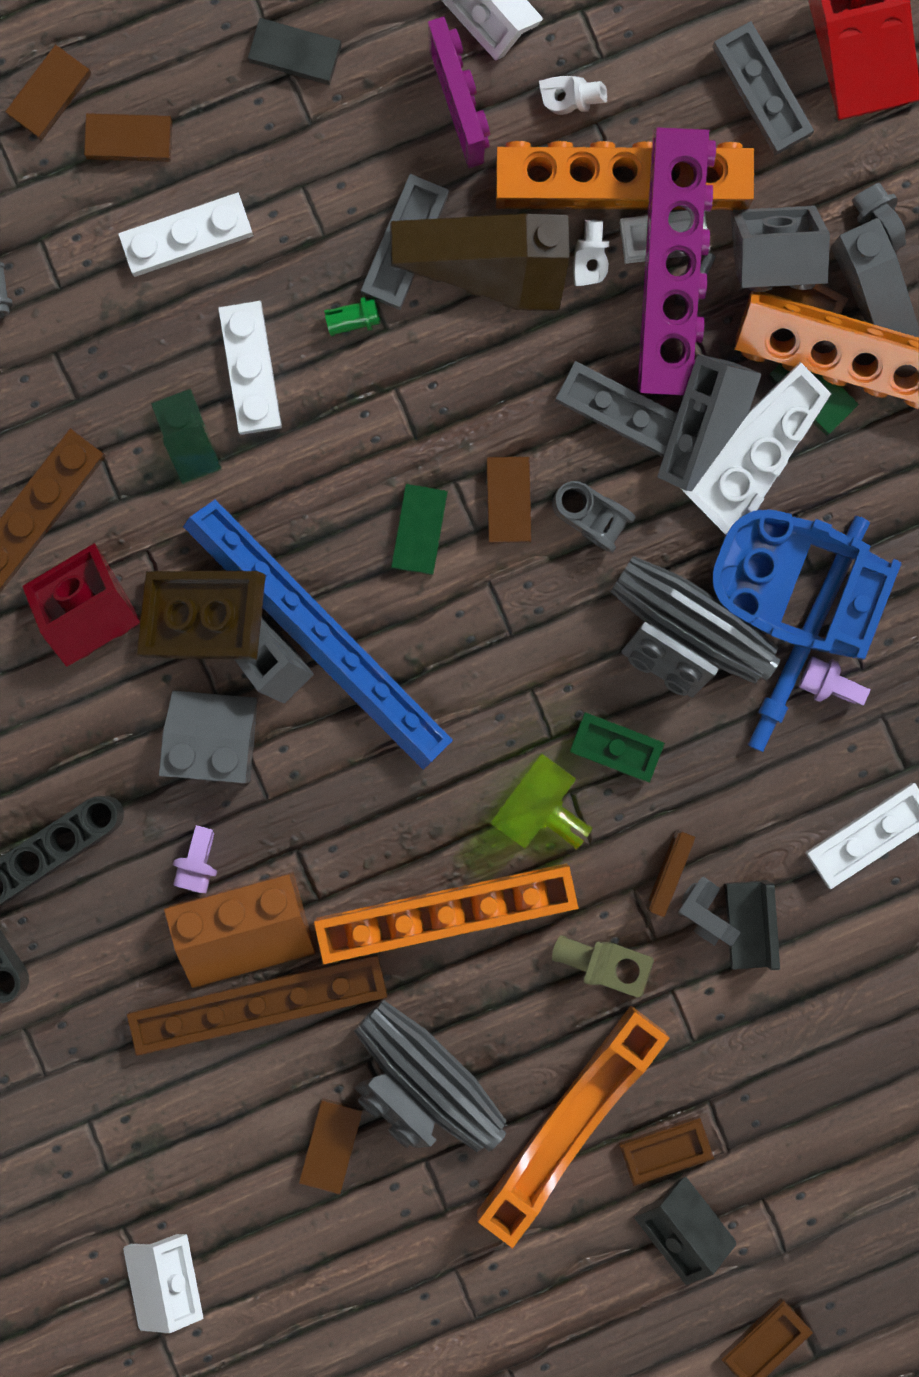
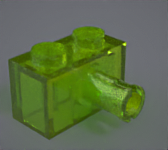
M539 753L490 820L492 825L525 849L540 828L545 829L548 827L570 843L576 850L584 840L571 832L570 829L573 827L585 837L593 829L592 826L587 825L562 806V798L573 785L576 778L542 753Z

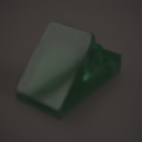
M191 388L151 403L163 434L162 441L182 484L223 470Z

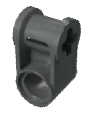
M570 481L563 484L552 499L553 511L560 520L575 528L589 541L610 553L615 551L616 546L614 543L626 524L633 523L636 518L632 512L619 503L604 497L579 481ZM567 491L579 493L583 499L582 510L578 513L568 512L562 505L563 493ZM613 518V521L604 533V528L606 527L610 519Z

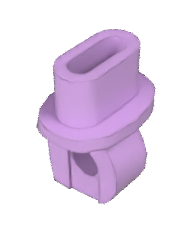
M813 656L809 660L799 683V688L815 694L814 700L818 702L827 699L832 694L848 702L864 705L870 693V689L841 677V668L837 661L832 659L829 663H826Z
M196 825L187 858H178L173 862V866L178 867L173 883L174 886L206 894L210 877L217 874V870L206 864L214 837L212 829Z

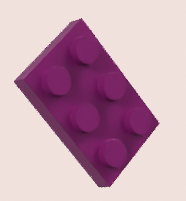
M443 16L428 21L429 52L469 169L484 164L485 149L490 148L488 140L490 129L484 111L476 112L475 110L477 106L474 95H477L471 71L470 69L462 71L463 62L461 55L463 54V48L457 29L449 30Z

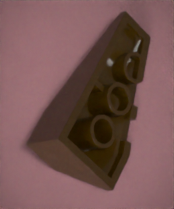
M513 214L390 222L391 266L436 282H446L465 289L467 293L478 297L482 295L504 303L503 306L514 310H560L569 263L568 215Z

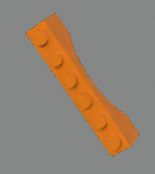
M630 1006L479 1207L477 1210L478 1223L511 1248L516 1245L537 1217L559 1179L589 1136L624 1093L647 1070L670 1039L663 1029L634 1007Z

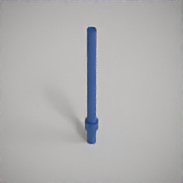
M854 516L846 535L862 541L870 522L862 517ZM836 555L803 625V631L818 636L853 561L852 559ZM794 645L770 698L765 697L758 711L761 717L748 743L749 747L763 752L776 724L782 723L788 710L785 704L811 649Z

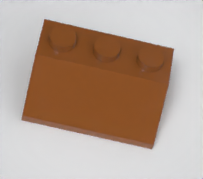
M293 871L173 904L164 909L175 952L192 988L316 953Z

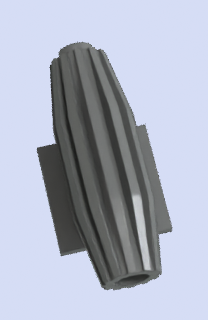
M633 556L610 591L644 622L625 645L621 653L628 657V661L636 669L645 673L652 672L664 680V684L668 689L678 695H688L693 698L715 676L718 669L754 684L760 678L767 681L780 662V659L775 656L778 647L757 628L729 612L717 598L684 577Z
M383 1000L354 1029L355 1034L384 1072L380 1076L360 1082L355 1087L362 1095L358 1102L373 1117L377 1118L379 1115L384 1117L392 1125L388 1130L389 1133L405 1148H408L410 1145L414 1148L431 1147L437 1141L431 1135L435 1123L476 1152L483 1148L490 1152L503 1140L506 1132L502 1128L506 1123V1119L476 1078L425 1028Z

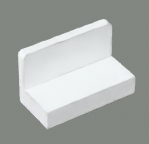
M441 0L495 61L507 54L522 33L537 27L543 20L542 16L527 0Z
M176 1234L152 1244H130L124 1246L123 1250L137 1322L141 1331L172 1333L204 1319L187 1234Z

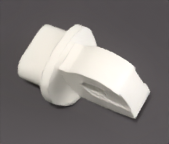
M559 76L539 81L543 103L555 114H568L576 108L581 112H587L590 109V104L607 102V89L601 81L587 83L584 78L576 76ZM565 92V98L562 101H557L558 95Z
M585 220L584 239L577 240L573 259L575 286L600 283L607 275L609 263L604 248L609 247V241L602 240L603 221ZM591 259L596 260L598 264L597 268L593 271L588 270L586 266L587 262Z

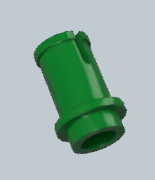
M362 297L359 303L324 310L331 337L336 334L366 327L368 331H372L374 325L380 324L375 299L367 301L365 297Z

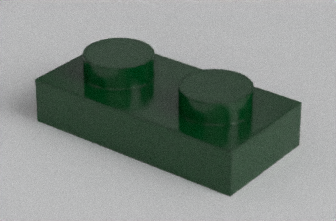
M584 712L569 752L650 783L665 743Z

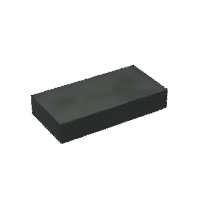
M259 18L248 60L249 63L330 85L341 49V40Z

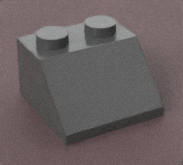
M815 206L731 210L735 270L742 288H747L754 292H766L771 290L773 286L789 285L794 289L807 290L815 287V284L828 283L830 233Z
M172 691L163 730L159 776L249 783L251 781L258 698Z

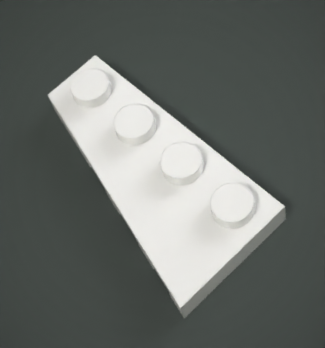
M799 362L749 411L747 417L693 491L683 490V492L727 535L731 526L739 518L758 510L765 499L766 493L786 466L787 460L805 436L831 393Z

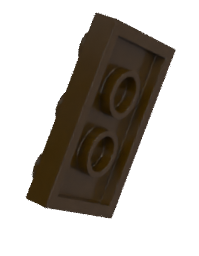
M146 571L137 655L144 658L257 660L266 575L259 571Z

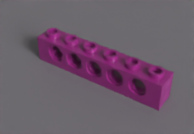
M661 127L653 130L637 391L640 393L684 395L696 361L694 360L695 343H702L704 317H697L698 299H705L707 291V273H700L701 255L708 256L710 246V230L703 229L704 211L711 212L713 202V185H706L707 167H714L716 157V141L709 140L710 130ZM678 162L690 165L694 173L691 184L685 188L677 186L671 177L672 168ZM677 206L687 209L691 216L690 225L683 232L673 230L668 221L671 210ZM675 250L683 252L688 259L687 269L679 276L670 274L666 268V258ZM673 294L680 295L685 302V310L677 319H669L663 312L665 299ZM669 338H677L682 345L681 356L673 362H665L660 354L662 343Z

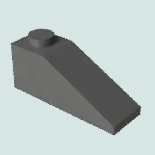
M879 217L839 235L831 249L865 322L919 338L918 322L898 258Z
M697 354L657 476L658 478L685 491H693L747 417L761 373L730 361Z
M263 615L261 616L257 660L234 659L258 692L284 704L314 675L292 645Z

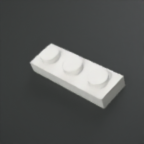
M239 192L118 233L134 277L254 236Z
M261 301L218 307L240 435L282 428Z
M910 783L805 852L829 889L842 883L919 832L918 787L915 783Z

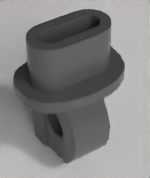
M876 183L852 199L853 205L860 213L857 221L860 225H863L879 217L894 251L906 245L905 227L894 211L898 199L895 194L888 195L881 183Z

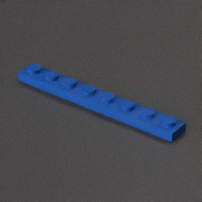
M215 499L189 517L183 527L226 571H259L266 575L262 607L423 770L453 741Z

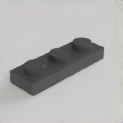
M752 21L714 41L712 47L774 156L813 134L814 129Z
M410 174L390 222L439 218L449 196V190ZM389 222L361 289V294L401 310L416 274L391 266Z
M576 361L555 402L662 457L665 455L678 415Z

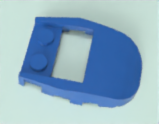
M757 510L739 518L729 529L714 566L713 586L719 601L729 612L773 637L787 641L797 647L864 660L897 577L901 562L893 559L891 563L885 561L869 551L870 545L855 537L851 538L833 529L831 524L818 519L809 521L792 517V514L781 511ZM810 545L855 560L825 638L781 622Z

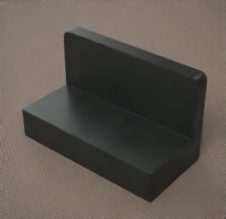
M768 880L725 883L727 923L741 932L733 946L729 945L730 967L732 969L767 967L770 970H780L774 883Z
M687 1177L679 1179L664 1198L642 1207L634 1216V1219L685 1285L714 1275L736 1246V1240Z

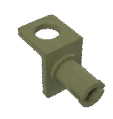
M560 935L557 939L552 953V961L561 962L585 971L584 983L589 985L601 984L638 998L643 996L654 963V959L651 956L611 942L597 941L595 947H591L568 939L563 935ZM624 959H632L639 966V977L631 984H625L617 977V966Z

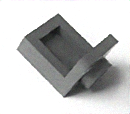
M703 876L698 883H693L686 890L682 898L683 906L679 912L698 924L693 932L714 946L721 939L732 947L741 932L707 910L720 891V888Z

